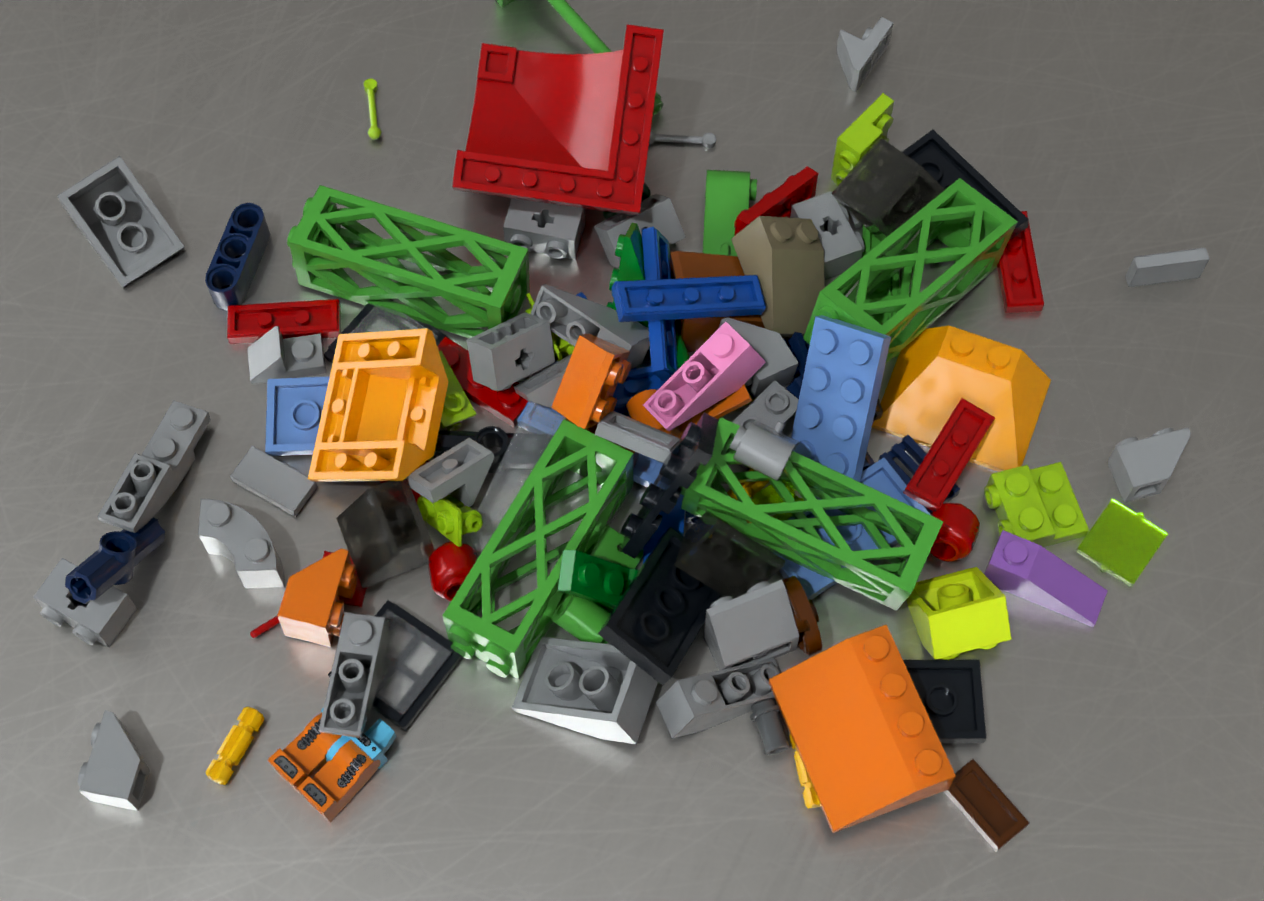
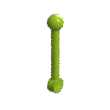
M367 79L364 81L363 86L365 92L368 93L371 127L368 130V136L373 140H377L382 134L377 123L375 92L378 90V85L375 79Z

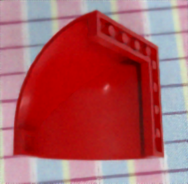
M627 24L623 50L594 54L530 52L517 50L515 47L482 43L466 150H457L452 184L453 190L638 215L642 201L664 30Z

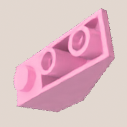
M725 322L643 406L667 431H670L738 391L766 361L743 337Z

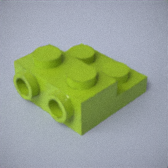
M884 93L837 138L831 180L844 192L872 182L878 173L876 168L877 160L889 143L887 134L894 120L891 117L894 100Z
M1061 462L1034 469H1029L1028 465L990 475L988 483L984 487V495L988 507L995 509L999 519L997 524L999 536L1002 530L1042 547H1047L1085 537L1089 532Z

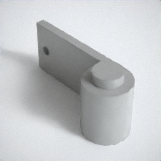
M759 421L750 423L748 429L739 427L729 448L736 451L733 457L734 460L778 481L799 441L782 433L786 424L780 421L777 422L774 429Z

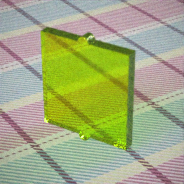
M1112 498L1076 552L1098 565L1100 572H1108L1132 587L1168 533L1146 520L1143 513H1135Z

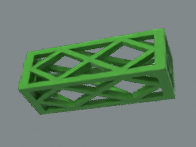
M959 178L820 291L803 339L810 345L815 316L824 315L891 336L886 363L889 362L996 269L1018 221ZM919 231V234L908 245V247L906 249H903L908 244V242L914 237V235ZM937 239L948 246L947 248L926 250ZM954 261L948 270L920 292L924 264ZM914 266L913 275H912V281H911V288H910V293H909V286H910V280H911V274H912V267ZM903 268L899 295L866 299ZM859 280L858 285H857V286L852 290V292L846 297L845 295L849 292V290H850V289L855 285V283ZM896 311V314L883 325L870 316Z
M319 185L313 198L309 197L303 209V217L298 226L291 228L288 235L287 245L291 250L292 266L296 271L299 285L365 306L369 303L384 312L408 319L406 317L408 316L413 320L429 324L434 328L466 338L474 337L486 331L480 329L481 327H488L490 329L518 316L527 299L526 294L530 293L529 255L527 248ZM336 203L343 206H347L348 208L337 209ZM375 218L392 239L381 238L356 220ZM415 228L428 231L437 235L425 236ZM347 243H351L360 247L350 248ZM465 246L483 266H470L445 248ZM428 251L429 253H431V254L434 255V256H431V255H428V254H425V253H422V252ZM383 258L388 264L376 261L375 259ZM397 258L417 264L427 276L408 271ZM343 268H351L376 286L359 288ZM438 271L444 272V273H447V274H445V275H440V274L438 273ZM486 286L492 287V292H490ZM470 287H472L475 291L468 290V289H465V288H470ZM441 296L466 313L448 316L432 297ZM388 299H399L400 301H402V302L405 303L406 305L400 304V303H397V302H394V301H391V300H388Z
M720 417L713 456L706 466L700 464L696 471V479L688 489L682 487L680 494L684 497L681 509L897 611L911 595L944 521L794 451L778 481L756 470L733 473L728 465L742 463L733 459L736 451L729 447L740 426ZM769 480L784 503L755 505L740 483ZM721 484H728L738 500L730 497ZM785 485L797 490L804 501H795ZM873 506L876 511L869 510L866 507ZM837 509L848 515L828 516L824 510ZM812 511L815 518H807L804 512ZM791 513L795 519L778 520L770 515ZM862 524L878 549L852 551L836 526ZM823 527L835 546L823 541L815 528ZM878 529L893 535L901 547L891 548ZM886 559L889 564L873 565L867 561Z
M565 419L562 421L442 616L448 639L452 642L451 649L464 658L472 659L475 656L486 662V667L498 676L506 678L509 674L520 679L539 641L546 635L553 623V614L565 594L558 591L563 550H577L589 554L603 528L606 525L610 526L633 487L632 452ZM569 469L584 477L553 493L566 470ZM597 484H599V485L602 486V488L600 489V491H599L598 494H597ZM589 488L588 503L546 525L547 509ZM582 519L570 541L547 552V537ZM535 523V531L528 534L533 524ZM536 544V559L502 577L514 555ZM558 560L548 576V565ZM537 571V589L496 611L495 593ZM530 606L517 627L507 631L496 625ZM481 610H482V617L478 616Z

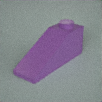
M1004 530L1000 534L984 572V575L998 589L1091 627H1094L1108 592L1041 545Z

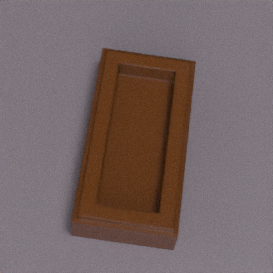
M974 759L955 773L956 777L950 788L944 791L996 852L1029 825L1028 820Z

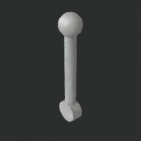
M651 131L649 144H653L655 141L699 143L705 148H713L716 145V136L713 133H706L703 137L655 134Z

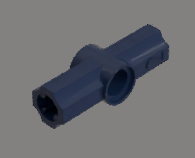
M153 517L136 533L123 529L120 532L113 531L104 534L100 538L99 549L66 575L65 587L69 589L73 599L86 604L90 600H96L111 586L129 582L133 577L134 567L165 540V530L160 526L158 519Z

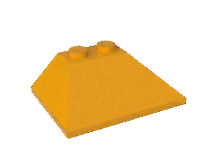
M950 325L927 328L900 351L880 403L883 411L882 417L873 422L872 428L900 438L909 435L917 444L931 448L957 404L963 398L995 417L969 462L997 472L1020 467L1023 464L1051 379L1021 349Z
M425 328L338 335L308 480L312 482L403 481L434 456L449 381L431 330Z

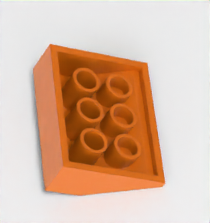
M887 624L850 637L769 679L770 687L832 833L950 788L956 775Z

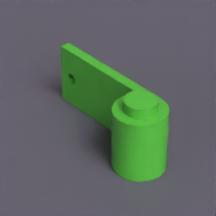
M707 170L703 253L737 256L731 240L735 235V220L741 211L749 209V201H756L757 179H750V172Z
M606 525L590 550L589 555L629 569H635L643 556L644 550H641L635 559L619 551L617 546L619 545L622 549L624 536L609 525ZM565 593L553 614L552 622L580 641L607 644L608 642L598 632L610 616L612 608Z

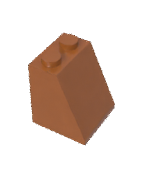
M685 251L670 252L671 279L745 275L737 256ZM760 315L727 316L765 328ZM726 317L675 319L688 353L696 352L718 330L720 321Z

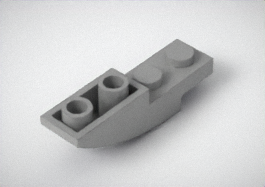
M173 401L142 455L137 453L133 455L97 516L98 520L136 533L145 526L165 505L195 461L196 457L193 450L211 420L209 412Z

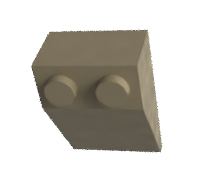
M758 216L731 239L744 274L758 276L766 306L765 311L760 315L765 329L780 333L782 338H791L794 332L802 333L804 337L818 295L825 288L824 250L818 237V231L812 219Z

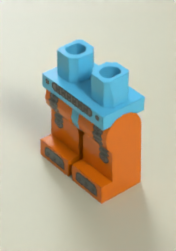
M320 713L307 724L304 730L283 750L279 748L268 759V762L331 823L371 779L377 769H380L388 761L384 753L390 748L397 735L380 718L365 734H362L361 738L320 733L319 726L322 713Z

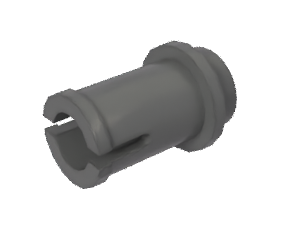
M773 699L754 704L751 707L753 713L750 715L751 721H756L765 748V754L773 755L789 749L791 746L779 713H781L779 706H776Z

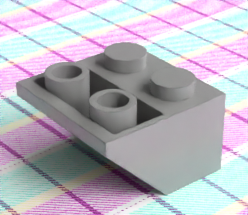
M782 580L772 584L769 581L760 582L752 586L747 591V594L734 599L732 596L720 598L713 602L710 608L706 610L704 639L719 670L777 658L797 649L799 633Z

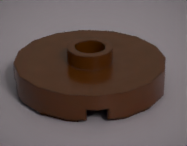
M796 576L782 579L799 633L798 647L807 656L821 652L822 641L817 625L819 616L811 599L808 600Z

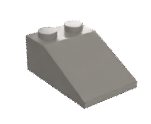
M120 156L57 195L63 208L123 288L185 248Z
M542 637L530 658L512 709L515 712L599 739L637 744L658 681L611 644Z

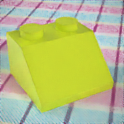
M977 566L916 582L911 595L906 599L921 644L934 660L953 659L963 652L974 649H991L996 647L998 643L1012 640L1006 596Z

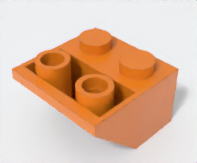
M589 333L579 335L551 408L583 429L598 424L607 414L614 411L617 398L612 396L617 384H623L631 368V362L627 361L630 351Z
M339 549L289 577L277 615L285 636L329 647L332 646L334 636H340L344 618L345 598H353L358 576L354 575L356 565L351 564L349 550Z

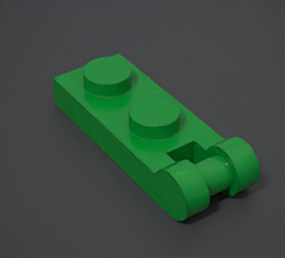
M563 550L558 591L615 608L639 570L629 569L577 550Z

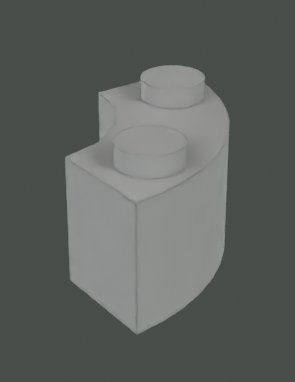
M201 499L198 536L207 552L223 555L233 561L236 572L245 588L285 587L284 572L280 558L262 524L249 512L234 504L215 499Z

